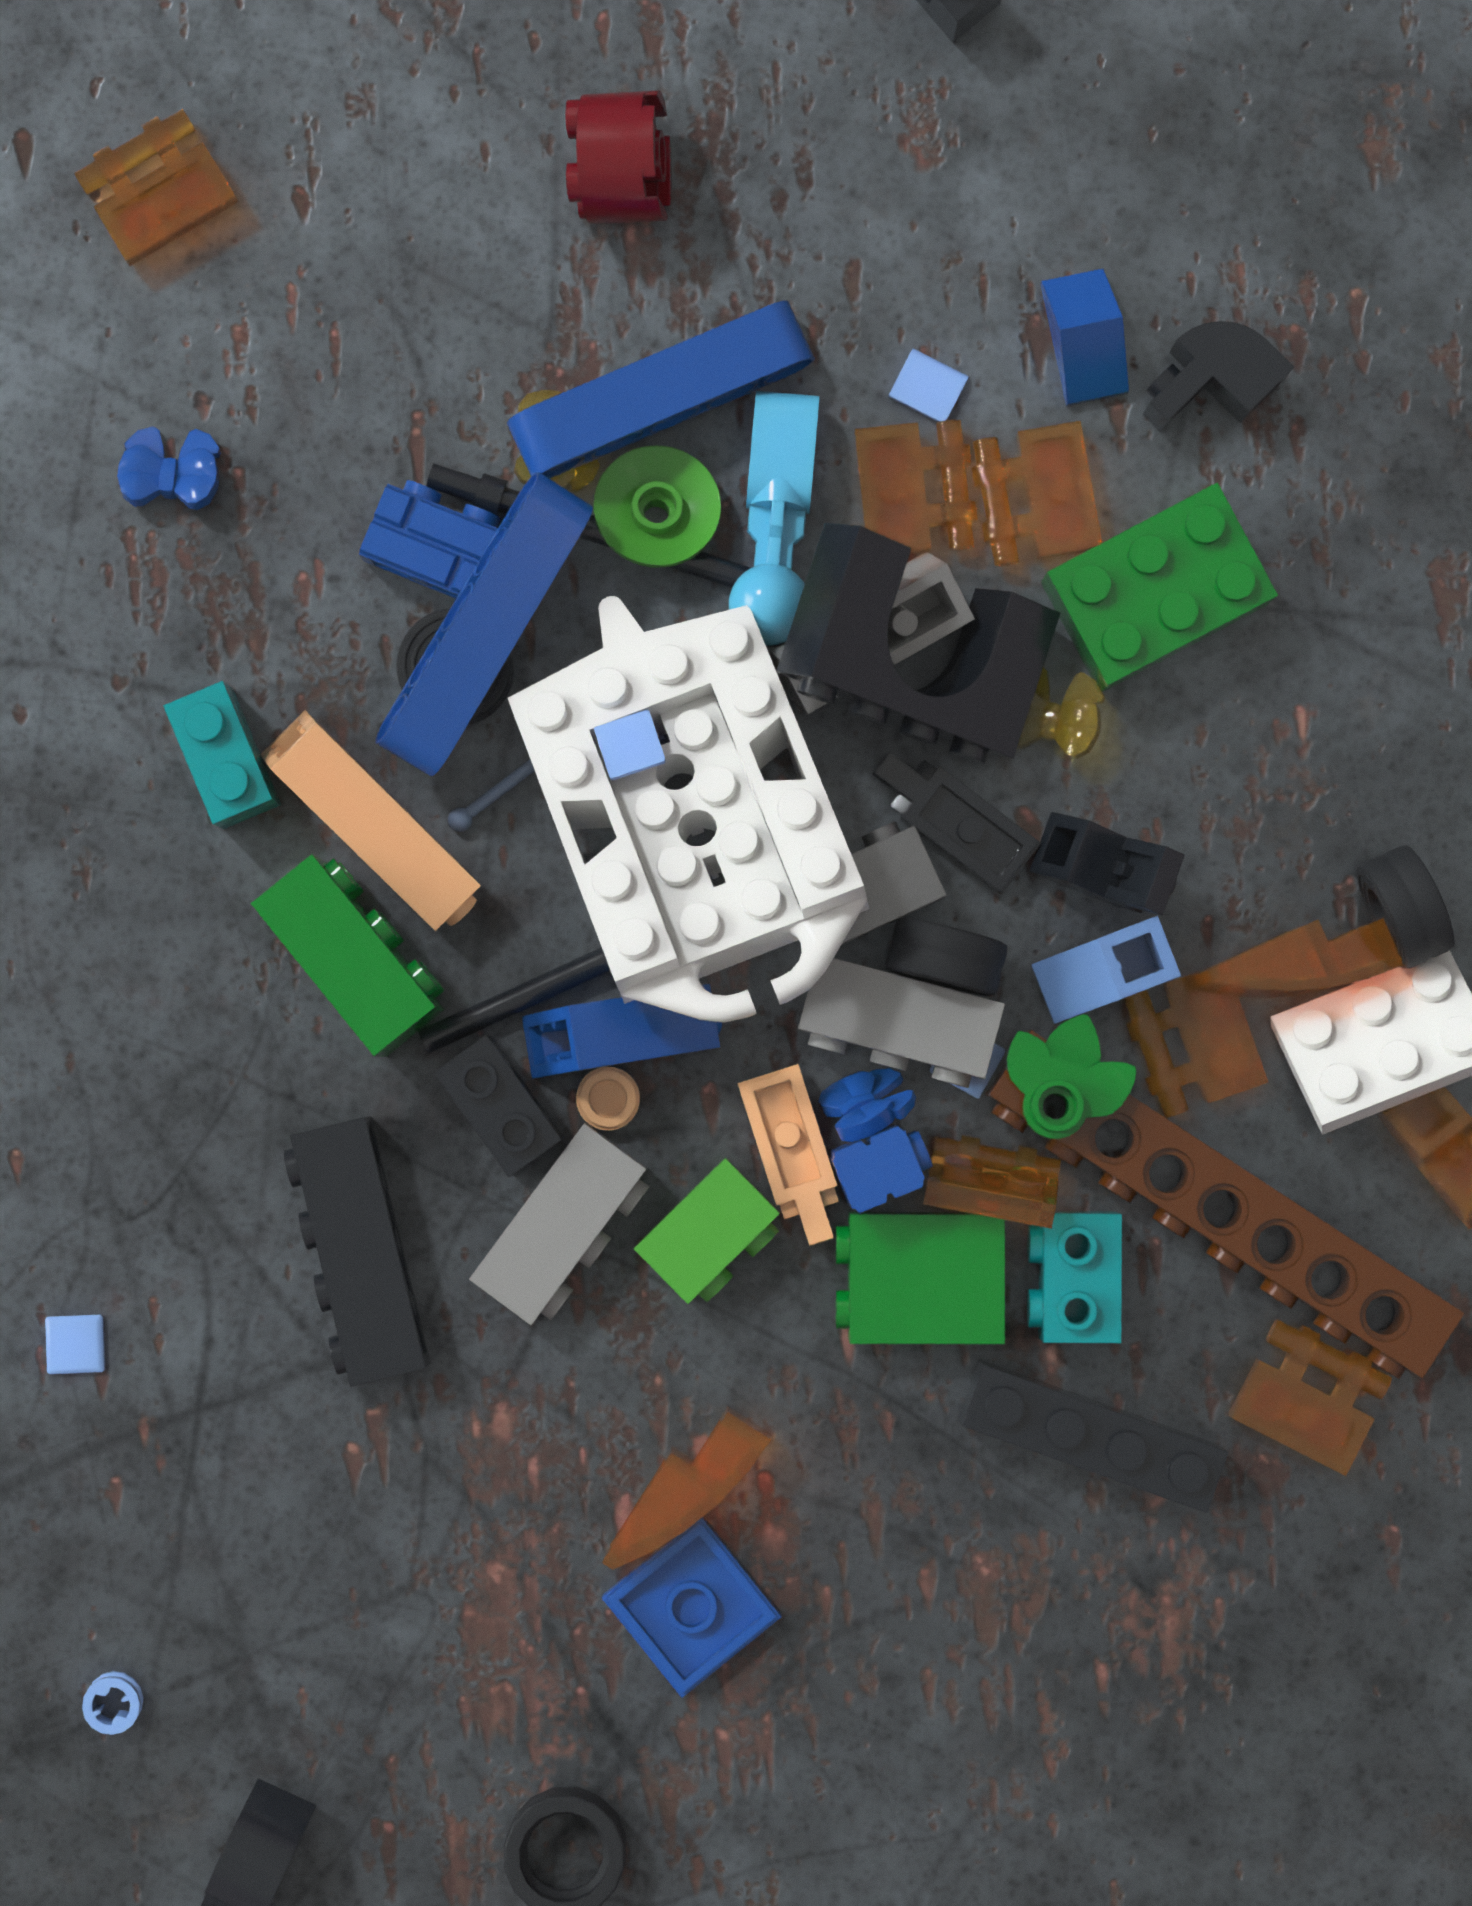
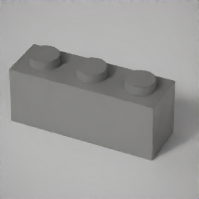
M928 552L907 562L891 610L888 624V646L894 665L975 619L948 564ZM786 642L779 645L766 646L776 671ZM777 672L790 700L807 714L827 704L826 702L798 693L797 689L800 681Z
M833 958L826 972L808 990L798 1029L811 1033L808 1041L809 1046L845 1055L847 1044L850 1043L872 1049L869 1062L902 1071H907L909 1060L934 1066L931 1078L969 1088L971 1076L981 1079L986 1078L1005 1004Z
M587 1122L584 1123L469 1280L530 1325L534 1323L540 1313L549 1320H552L574 1290L564 1283L570 1272L578 1262L588 1269L591 1267L611 1240V1237L604 1233L602 1229L612 1215L618 1210L628 1217L650 1187L640 1179L648 1167Z

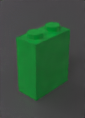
M848 1212V1226H836V1264L848 1265V1290H836V1329H848V1341L850 1344H1005V1214L1001 1212Z

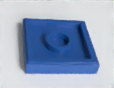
M702 1515L693 1520L602 1594L601 1597L681 1698L782 1617L780 1611Z

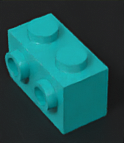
M1039 1211V1225H1028L1027 1233L1028 1263H1039V1289H1028L1027 1293L1028 1327L1038 1328V1338L1044 1343H1121L1122 1214L1115 1211Z

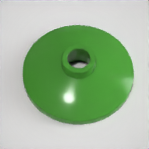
M656 445L633 449L614 460L606 468L598 481L593 508L597 528L604 541L614 552L632 563L646 567L662 568L682 564L692 559L709 544L719 524L721 499L713 476L699 460L682 450ZM652 507H659L666 511L668 518L661 523H654L645 517V512Z

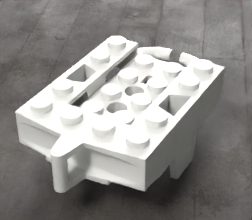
M615 596L602 599L598 607L603 648L508 697V701L621 997L625 1004L636 1000L704 1021L725 1023L748 1018L757 1014L748 989L726 996L716 995L705 990L699 979L799 940L802 951L799 962L791 971L770 980L779 1004L787 1003L810 990L821 978L861 912L868 910L869 905L864 884L753 613L746 605L644 632L621 599ZM644 710H649L659 741L665 739V734L668 735L670 742L661 745L666 762L617 780H610L594 728ZM788 748L798 780L764 781L760 769L784 749ZM685 773L693 776L689 785L682 789L671 790L664 787L667 780L675 774ZM613 828L617 838L586 863L573 830ZM704 828L716 832L712 840L705 845L691 846L686 843V839L690 834H692V837L704 832ZM722 872L726 883L713 887L710 876L715 879L719 877L718 873Z

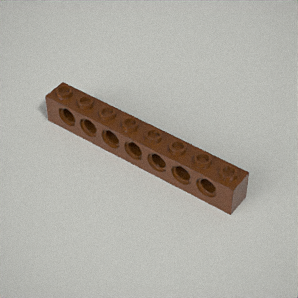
M1032 1030L1026 1031L1027 1033H1030L1038 1037L1044 1043L1047 1041L1046 1039H1044ZM1006 1061L985 1095L997 1102L991 1111L993 1115L1019 1132L1024 1133L1028 1127L1022 1109L1024 1094L1009 1078ZM1130 1094L1122 1106L1113 1114L1104 1117L1086 1118L1081 1128L1074 1134L1062 1139H1050L1044 1147L1076 1169L1084 1159L1104 1172L1098 1183L1126 1202L1131 1203L1136 1194H1138L1158 1208L1152 1219L1184 1239L1190 1229L1211 1242L1205 1253L1238 1274L1245 1264L1265 1278L1259 1289L1288 1308L1292 1309L1297 1300H1300L1319 1313L1313 1324L1335 1339L1346 1344L1351 1335L1355 1336L1373 1348L1366 1359L1397 1379L1401 1378L1405 1370L1423 1378L1465 1314ZM1115 1119L1126 1128L1128 1142L1120 1154L1107 1157L1097 1148L1095 1135L1102 1123ZM1162 1155H1171L1180 1164L1181 1178L1173 1189L1161 1192L1152 1185L1149 1178V1170L1155 1159ZM1224 1190L1230 1194L1234 1201V1214L1226 1224L1212 1226L1204 1216L1203 1205L1211 1193ZM1278 1225L1287 1235L1288 1247L1284 1255L1279 1259L1266 1261L1259 1254L1257 1241L1264 1229ZM1333 1261L1341 1271L1340 1286L1334 1293L1328 1296H1319L1312 1286V1273L1320 1263ZM1387 1296L1394 1305V1319L1386 1329L1373 1331L1366 1321V1309L1375 1298Z

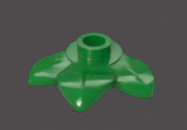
M1082 1014L1060 1024L1049 1035L1045 1043L1030 1033L1018 1031L1009 1047L1006 1058L1009 1078L1024 1094L1022 1109L1027 1124L1035 1133L1042 1137L1062 1139L1078 1131L1086 1118L1104 1117L1113 1114L1122 1106L1134 1085L1136 1077L1135 1066L1123 1062H1100L1101 1050L1098 1035L1088 1015ZM1057 1095L1065 1102L1066 1110L1060 1119H1052L1045 1114L1043 1103L1047 1096Z

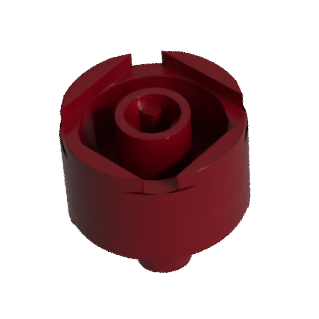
M660 90L582 94L580 99L567 100L565 109L567 135L569 139H576L577 162L567 163L566 167L567 194L569 202H577L580 219H586L590 225L667 221L668 214L663 206L671 205L672 159L670 135H664L663 131L657 130L655 117H667L665 100Z

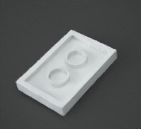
M1450 950L1437 957L1429 958L1424 963L1415 967L1404 969L1401 966H1397L1270 1017L1271 1028L1322 1135L1472 1076V993Z

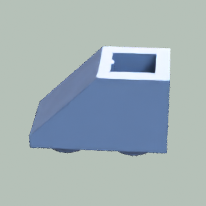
M1158 915L1031 964L1053 1024L1181 976Z

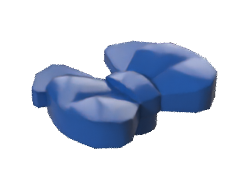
M154 426L138 430L124 443L126 451H124L120 460L117 477L123 498L134 507L144 506L160 494L166 499L179 498L189 509L199 510L211 503L219 485V473L215 458L220 457L221 451L210 434L198 429L190 431L181 448L178 460L165 458L161 433Z
M887 1068L875 1069L870 1072L859 1071L834 1082L821 1092L818 1103L827 1117H842L835 1124L841 1141L854 1142L876 1134L890 1125L895 1118L899 1120L905 1118L915 1107L916 1096L913 1090H906L880 1099L903 1082L900 1072Z

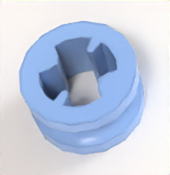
M111 1671L100 1675L92 1682L83 1697L82 1710L85 1720L91 1728L102 1734L114 1735L126 1731L134 1724L142 1710L144 1698L141 1687L133 1677L124 1672ZM112 1687L118 1688L125 1693L121 1702H130L129 1712L119 1710L114 1719L108 1718L101 1713L105 1707L104 1704H96V1696H106Z

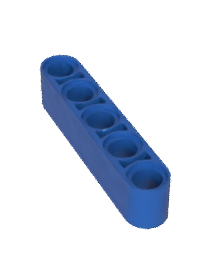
M780 301L537 403L517 413L506 423L530 475L532 476L538 471L550 479L793 375L810 365L815 358L789 302Z
M538 471L529 478L384 719L375 739L377 745L430 777L439 771L451 754L583 532L591 516L592 505Z

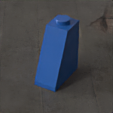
M710 984L702 985L705 990L711 993ZM622 997L569 1005L522 1016L532 1079L720 1047L718 1034L721 1031L722 1022L699 1020L636 1000L625 1004Z

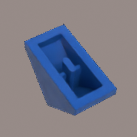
M1104 269L1041 281L1040 285L1066 406L1128 394L1129 384L1123 316Z

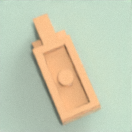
M799 1064L737 1083L776 1206L780 1205L784 1220L800 1215L809 1246L833 1239L834 1236L824 1207L839 1202L835 1191L837 1183Z

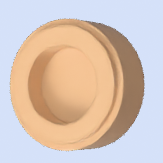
M601 1067L591 1071L582 1079L576 1093V1104L580 1115L589 1125L600 1130H615L627 1125L637 1114L640 1106V1091L632 1076L624 1070L616 1067Z

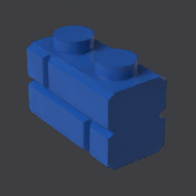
M411 480L406 481L403 489L387 484L374 513L373 521L370 523L360 547L359 556L366 563L456 599L496 533L501 518L470 504L465 505L462 513L439 504L442 497L441 493Z
M893 1124L867 1137L865 1143L857 1140L831 1149V1157H829L848 1205L859 1213L887 1202L888 1194L898 1198L922 1188L923 1180L925 1179L922 1171L933 1167L919 1131L916 1132L914 1130L906 1133L905 1130Z

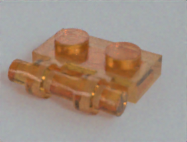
M183 109L163 121H160L159 117L156 116L141 125L144 132L114 150L109 145L92 154L95 161L74 173L87 195L107 183L110 184L115 192L111 197L95 205L94 209L129 266H132L238 203L236 196L203 142L183 154H180L175 146V143L196 131ZM158 154L164 165L138 181L131 183L126 172Z
M946 420L936 423L938 446L930 447L920 446L918 422L854 430L863 525L865 528L911 547L910 554L931 551L929 527L947 526L950 550L975 547L972 523L978 521L976 501L969 500L966 467L972 465L970 445L963 444L961 420ZM923 470H941L943 503L927 504Z
M1081 420L1018 431L1016 439L1020 457L1001 460L997 437L983 438L973 442L977 465L971 468L974 487L981 488L987 520L981 524L984 543L991 544L995 567L1009 566L1020 562L1016 539L1020 537L1034 535L1038 560L1086 552L1102 543ZM1024 479L1029 513L1011 516L1006 483Z
M1226 962L1163 983L1171 1008L1155 1013L1148 990L1124 998L1131 1018V1022L1126 1023L1132 1042L1139 1041L1150 1076L1145 1077L1150 1095H1158L1165 1118L1189 1110L1181 1087L1185 1084L1197 1081L1204 1102L1211 1103L1269 1083ZM1178 1026L1190 1062L1174 1067L1162 1032Z
M963 1134L961 1141L940 1136L935 1137L931 1158L933 1167L929 1169L923 1204L1052 1229L1057 1204L1060 1159L1037 1155L1036 1148L1018 1145L1017 1151L981 1145V1138Z
M1276 1319L1267 1334L1266 1342L1285 1351L1286 1357L1279 1370L1256 1358L1228 1416L1346 1476L1374 1421L1373 1417L1352 1406L1360 1390L1381 1400L1391 1384L1392 1377L1371 1367L1372 1362L1360 1353L1353 1351L1350 1355H1347L1320 1341V1333L1304 1325L1296 1329ZM1308 1364L1338 1378L1331 1396L1300 1381Z

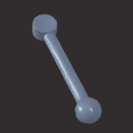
M531 759L466 808L457 807L452 809L447 818L450 828L456 832L468 830L473 822V817L535 771Z

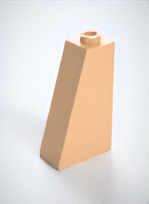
M306 710L260 754L268 767L435 931L444 922L449 926L455 925L473 908L477 899L472 894L481 885Z

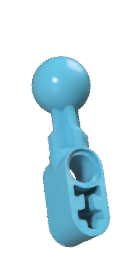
M756 391L746 509H749L747 533L756 542L754 567L745 571L734 583L729 596V610L747 605L753 613L766 646H774L786 642L805 585L803 580L792 571L794 545L804 538L806 514L810 513L820 396Z

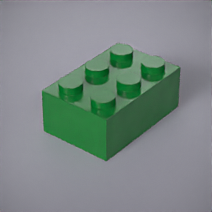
M1218 482L1053 568L1045 574L1041 581L1056 611L1060 612L1059 618L1099 693L1267 606L1278 596Z
M311 854L250 904L371 1054L376 1057H387L445 1010L436 998L445 990L422 961L418 962L414 959L408 964L396 949L405 940L381 911L378 912L374 908L369 913L366 912L356 899L365 891L343 863H338L334 858L327 863Z

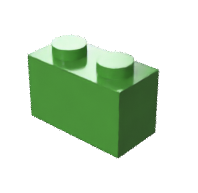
M725 1157L634 1247V1250L687 1304L697 1295L707 1303L734 1276L726 1266L736 1256L745 1250L751 1257H754L779 1232L772 1224V1221L780 1212Z

